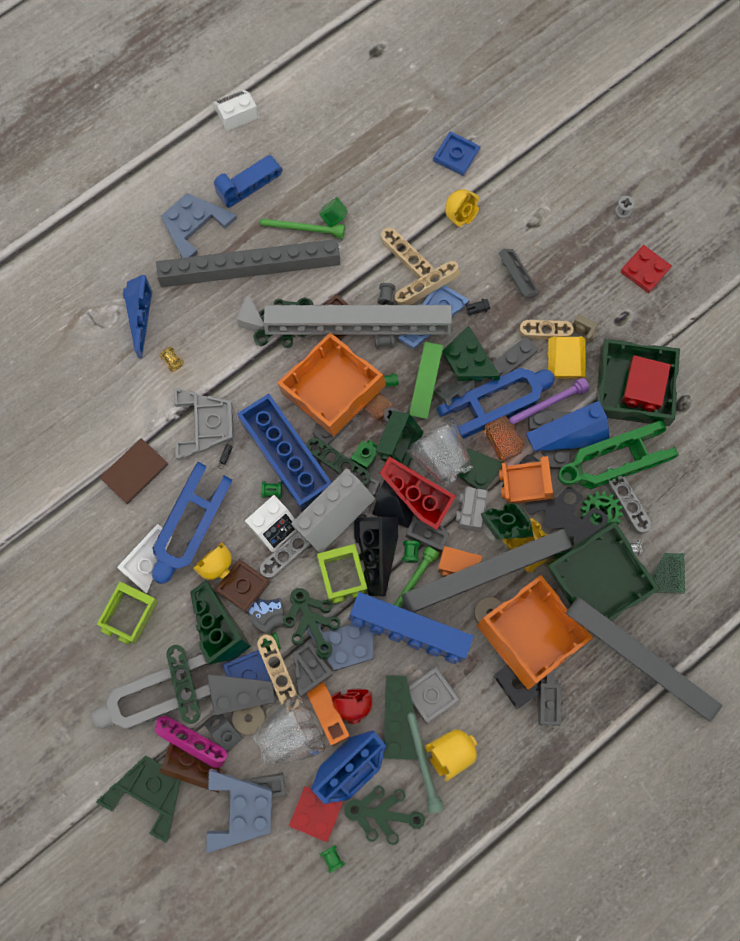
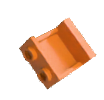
M548 456L540 457V462L510 466L502 463V469H499L500 481H504V487H501L502 499H506L507 503L514 504L554 499Z

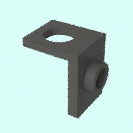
M223 714L214 715L204 724L210 734L227 752L242 740L241 735L226 720ZM220 719L219 723L212 727L213 722Z

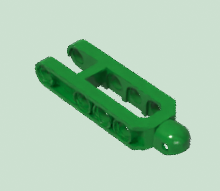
M658 421L579 449L573 462L564 465L560 469L558 480L565 486L578 483L591 490L608 484L614 478L618 480L617 477L619 476L627 477L677 458L679 453L676 447L665 451L660 450L648 454L642 441L656 437L667 430L663 421ZM625 447H629L635 460L632 463L626 462L623 466L613 470L611 468L607 469L606 472L596 476L588 473L584 474L581 468L583 462Z

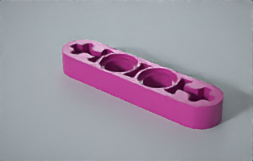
M162 716L157 719L155 732L158 736L211 767L220 768L224 765L227 758L225 749L168 716ZM177 734H184L187 739L181 740L177 737ZM201 744L205 749L198 750L194 745Z

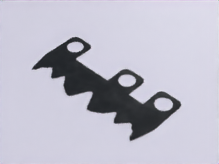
M529 454L519 464H524L527 460L540 461ZM567 487L557 498L525 503L529 515L546 510L543 526L551 529L564 528L568 537H574L575 544L608 522V516L598 508H592L582 520L575 515L572 510L582 501L583 497L572 487ZM568 492L574 493L577 497L576 502L567 504L564 501L565 494ZM599 513L602 516L603 520L599 525H593L590 522L592 514Z

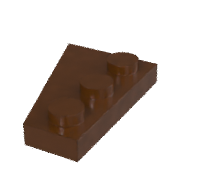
M170 743L159 773L208 789L209 769L217 770V772L225 774V771L221 768L211 767ZM210 790V791L219 793L220 790Z

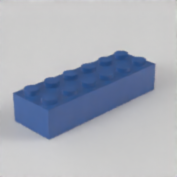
M267 394L237 413L240 423L300 510L306 509L332 482L270 394Z
M358 592L348 618L349 621H352L351 625L362 628L365 626L370 628V632L381 636V633L388 635V639L400 643V640L407 642V646L416 650L419 648L425 649L427 654L434 657L441 655L445 657V661L452 664L460 663L466 659L474 637L471 634Z

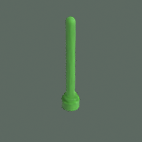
M261 219L259 222L260 225L332 234L337 239H343L345 234V225L343 224L329 227L271 219Z
M429 546L426 547L423 552L422 562L394 603L395 606L400 608L403 606L404 602L401 595L413 590L429 564L438 559L440 554Z

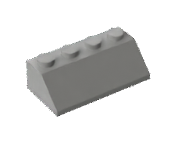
M346 468L291 524L319 553H322L376 499L363 483Z

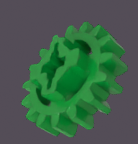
M596 491L594 497L589 494L588 500L584 499L582 502L584 506L580 508V511L584 512V514L580 518L583 519L591 506V509L598 508L601 511L607 509L604 513L608 516L606 524L616 522L619 525L621 523L619 518L623 516V513L619 511L623 506L617 505L619 499L613 500V494H610L608 497L606 496V491H603L602 495ZM612 509L614 511V517L611 515ZM597 513L590 516V522L593 525H599L600 523L597 522H602L603 520L600 514L597 515Z

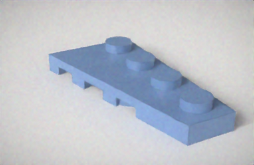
M444 285L430 293L422 305H451L453 317L469 303V299ZM400 335L398 341L414 350L431 335Z

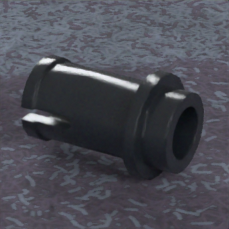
M482 298L479 302L467 304L468 315L471 316L483 311L486 313L487 310H490L488 299L484 300Z

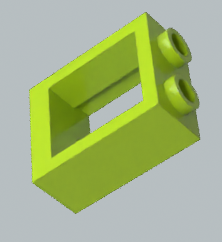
M355 544L317 554L330 602L338 604L344 602L345 598L353 596V599H356L358 592L367 593V586ZM353 557L361 586L332 593L325 564Z
M119 582L96 625L101 627L100 631L109 636L113 633L119 636V641L127 645L130 642L136 644L158 601L135 588ZM124 594L147 605L131 636L108 625Z

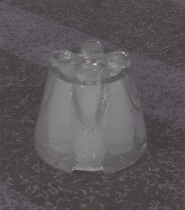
M454 418L445 421L444 425L432 429L412 444V448L405 450L416 464L442 485L452 483L457 479V474L461 472L466 473L472 468L466 445Z
M294 695L287 699L253 734V740L259 745L262 751L261 757L266 764L280 765L317 756L325 751L326 746L322 744V737L325 736L322 726L312 708L308 709L302 703L304 702L302 697Z

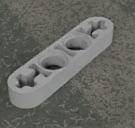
M609 466L607 469H610V468H611V470H613V469L618 468V467H617V466ZM625 476L617 477L618 480H615V478L613 481L610 480L607 486L615 500L619 499L617 504L623 506L621 511L632 530L639 535L645 534L651 528V521ZM619 487L625 488L627 495H619L617 489ZM627 504L635 505L636 512H629ZM639 522L645 523V526L643 528L638 527L637 525L639 524Z
M297 532L260 565L261 575L267 579H273L307 550L311 544ZM296 539H301L304 545L300 549H295L293 542ZM281 552L289 554V559L286 562L279 561L278 555ZM275 559L280 567L277 568V565L272 568V574L269 572L265 574V567L274 565L272 560Z

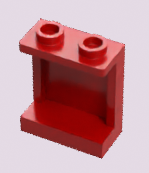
M633 356L629 362V374L621 403L630 408H643L647 412H653L655 409L659 411L663 404L671 364Z

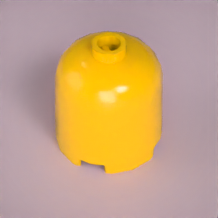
M454 729L425 745V751H430L433 757L429 759L440 777L445 775L444 781L447 782L476 761L477 750L475 746H477V742L472 735L468 736L466 732Z

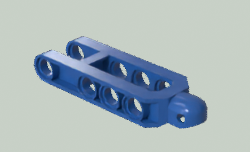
M519 368L501 376L498 381H490L466 392L460 398L455 397L451 399L452 404L449 406L444 403L441 404L436 410L442 418L453 412L457 413L466 408L470 409L474 419L454 428L449 433L453 442H459L536 405L540 394L552 387L555 377L547 369L534 373L533 371ZM518 382L530 384L532 388L530 394L485 414L479 403V400L485 397L490 398L492 394L503 389L507 390L509 386Z
M200 462L196 463L152 547L157 562L152 569L151 575L156 583H167L176 569L190 565L232 482L231 478L223 475L218 488L214 491L210 500L207 501L193 494L206 469V465ZM191 501L205 508V514L196 526L192 539L187 543L186 546L188 547L184 555L176 558L168 554L165 547L188 502Z

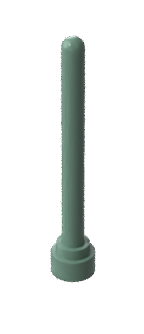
M409 712L407 719L429 797L426 806L428 813H435L444 810L443 801L436 795L415 714Z

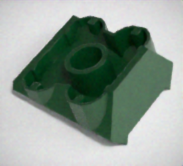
M514 503L505 504L502 510L492 508L481 513L484 523L496 539H522L534 536L531 520L522 508Z

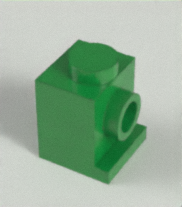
M362 440L355 453L351 456V460L369 471L378 456V453L375 451L377 445L370 440L367 442ZM365 450L369 452V454L363 455L362 452Z

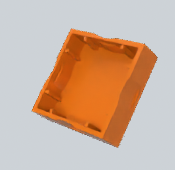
M332 333L324 337L303 361L296 364L277 382L281 393L333 437L386 386L384 375L366 360L355 355L347 345Z
M541 575L521 589L514 598L502 603L483 617L477 624L478 629L528 690L593 638L584 627L566 614L568 609Z

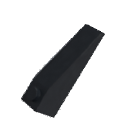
M359 517L354 521L355 542L359 543L361 551L359 558L360 561H363L365 567L363 574L368 595L386 596L398 541V517Z

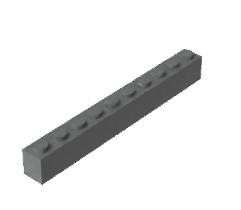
M338 239L156 261L157 278L161 287L341 265Z

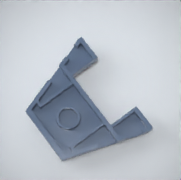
M188 193L161 215L182 258L194 257L198 254L197 250L187 239L211 218H214L225 229L237 219L234 213Z
M317 623L324 640L332 646V654L326 660L334 671L373 660V633L370 632V628L365 626L358 628L350 624L335 631L331 630L322 633L320 624ZM307 626L306 631L317 645L309 626ZM322 646L321 650L327 651L328 648L326 646Z
M209 769L208 790L231 791L229 831H207L206 852H213L270 833L272 789L247 780L243 781L234 778V776L219 773L214 769Z

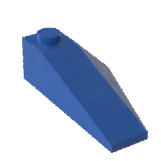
M140 275L128 281L126 288L123 289V299H125L134 350L138 358L143 356L152 298V289L146 275Z
M597 401L526 433V437L533 452L584 448L610 439L608 418L600 401Z

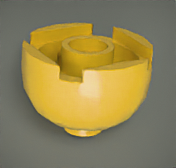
M466 189L453 192L447 198L445 204V213L448 219L459 227H463L462 225L465 222L467 225L471 223L479 211L477 206L478 202H480L479 196Z
M221 542L215 550L212 549L193 569L204 579L214 580L218 577L223 579L230 572L228 568L232 564L231 553Z

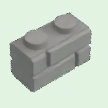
M465 487L464 493L460 492L458 503L462 504L461 511L457 510L455 521L459 522V529L476 532L482 531L484 521L481 513H484L486 509L487 490Z

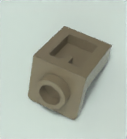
M578 314L573 322L574 329L580 334L587 335L586 345L589 340L593 342L598 333L595 330L598 324Z

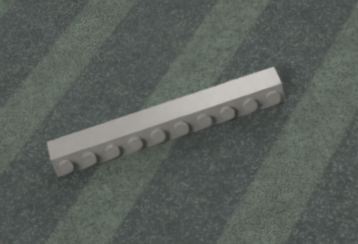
M265 305L263 324L265 335H328L329 333L333 335H451L452 314L451 305Z

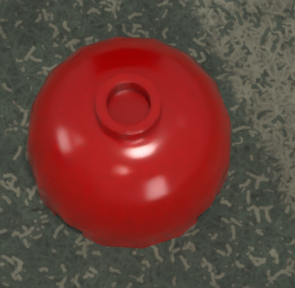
M349 689L346 694L341 695V691L331 696L334 709L339 713L341 719L348 721L349 724L360 723V719L365 718L372 709V692L368 693L367 689Z

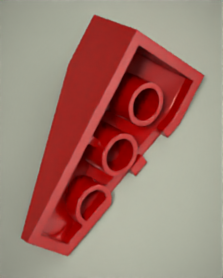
M389 456L379 474L420 521L437 530L456 496Z

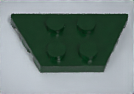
M470 326L466 327L443 350V356L458 381H482V378H494V381L500 380V374Z

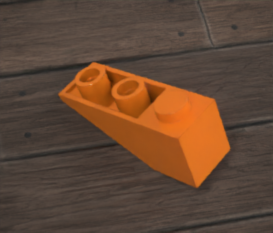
M321 683L308 692L307 695L330 745L334 746L350 738L339 713L333 707L332 699L325 683Z

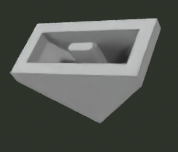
M249 295L246 296L237 317L239 327L255 332L265 330L263 321Z

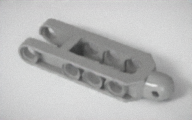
M203 654L188 660L191 673L197 671V668L208 664ZM166 668L112 690L106 705L97 708L92 713V724L101 729L116 724L131 730L178 711L177 698L128 717L122 716L118 707L122 698L132 694H140L142 690L152 686H160V683L172 679L170 669ZM183 668L176 671V678L178 680H183V676L187 675L186 670ZM209 684L195 690L198 702L211 697ZM187 688L183 689L180 693L183 700H188L192 695L191 692H188ZM194 701L191 702V703H189V704H182V705H183V707H184V706H187V707H188V706H190V704H194Z

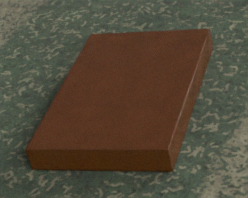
M140 438L100 479L128 504L169 464Z

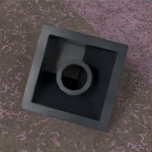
M384 480L372 515L377 517H398V525L408 528L414 513Z

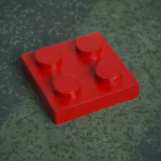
M643 244L621 269L620 273L649 294L671 269L672 265Z
M304 786L289 827L328 842L343 802L324 804L311 788Z

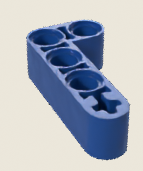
M268 155L231 179L225 173L216 177L214 180L216 194L226 207H232L279 177L283 169L272 155Z

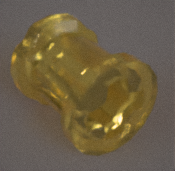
M167 347L159 355L168 364V369L172 372L178 370L184 363L175 354L173 347Z

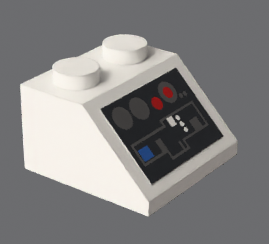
M241 90L212 102L226 131L258 119L257 107L250 93L246 90Z
M275 495L245 520L247 527L272 553L297 533L291 524L295 518Z

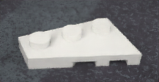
M159 524L146 535L117 567L145 594H147L153 580L151 573L157 562L152 547L162 530ZM172 536L170 537V539H169V541H168V543H167V545H166V547H165L166 550H167V547H168V545H169V543H170V541H171Z

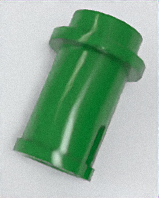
M391 373V375L384 376L385 387L393 386L395 388V385H399L397 374Z

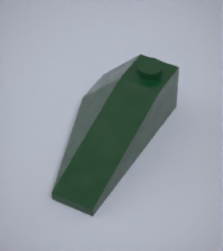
M207 580L190 592L193 611L197 619L196 629L200 637L199 647L208 664L212 665L235 659L251 647L242 630Z

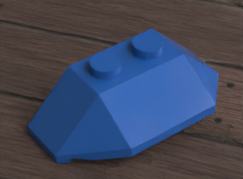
M373 730L350 737L319 766L311 790L324 804L349 800L380 770L386 745Z

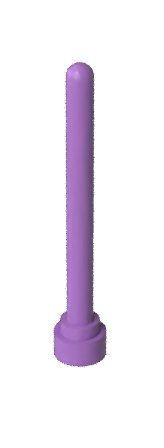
M584 378L576 380L572 387L512 416L509 422L515 424L575 393L584 394L588 392V382Z

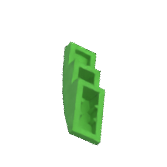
M425 342L409 413L411 416L428 419L443 345Z

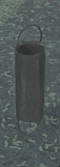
M228 443L225 445L219 460L220 464L226 465L233 444L232 446Z

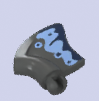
M258 598L247 612L252 623L259 630L270 635L275 628L284 626V617L288 615L284 614L281 598L272 600ZM291 619L286 620V623L291 624Z

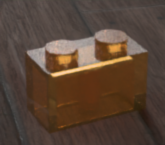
M506 415L486 424L484 428L486 436L499 460L502 462L521 454L524 448L522 438L517 436L514 431V424L509 422Z

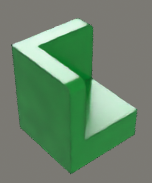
M336 197L323 206L319 215L329 227H333V225H336L345 218L348 210L339 198Z

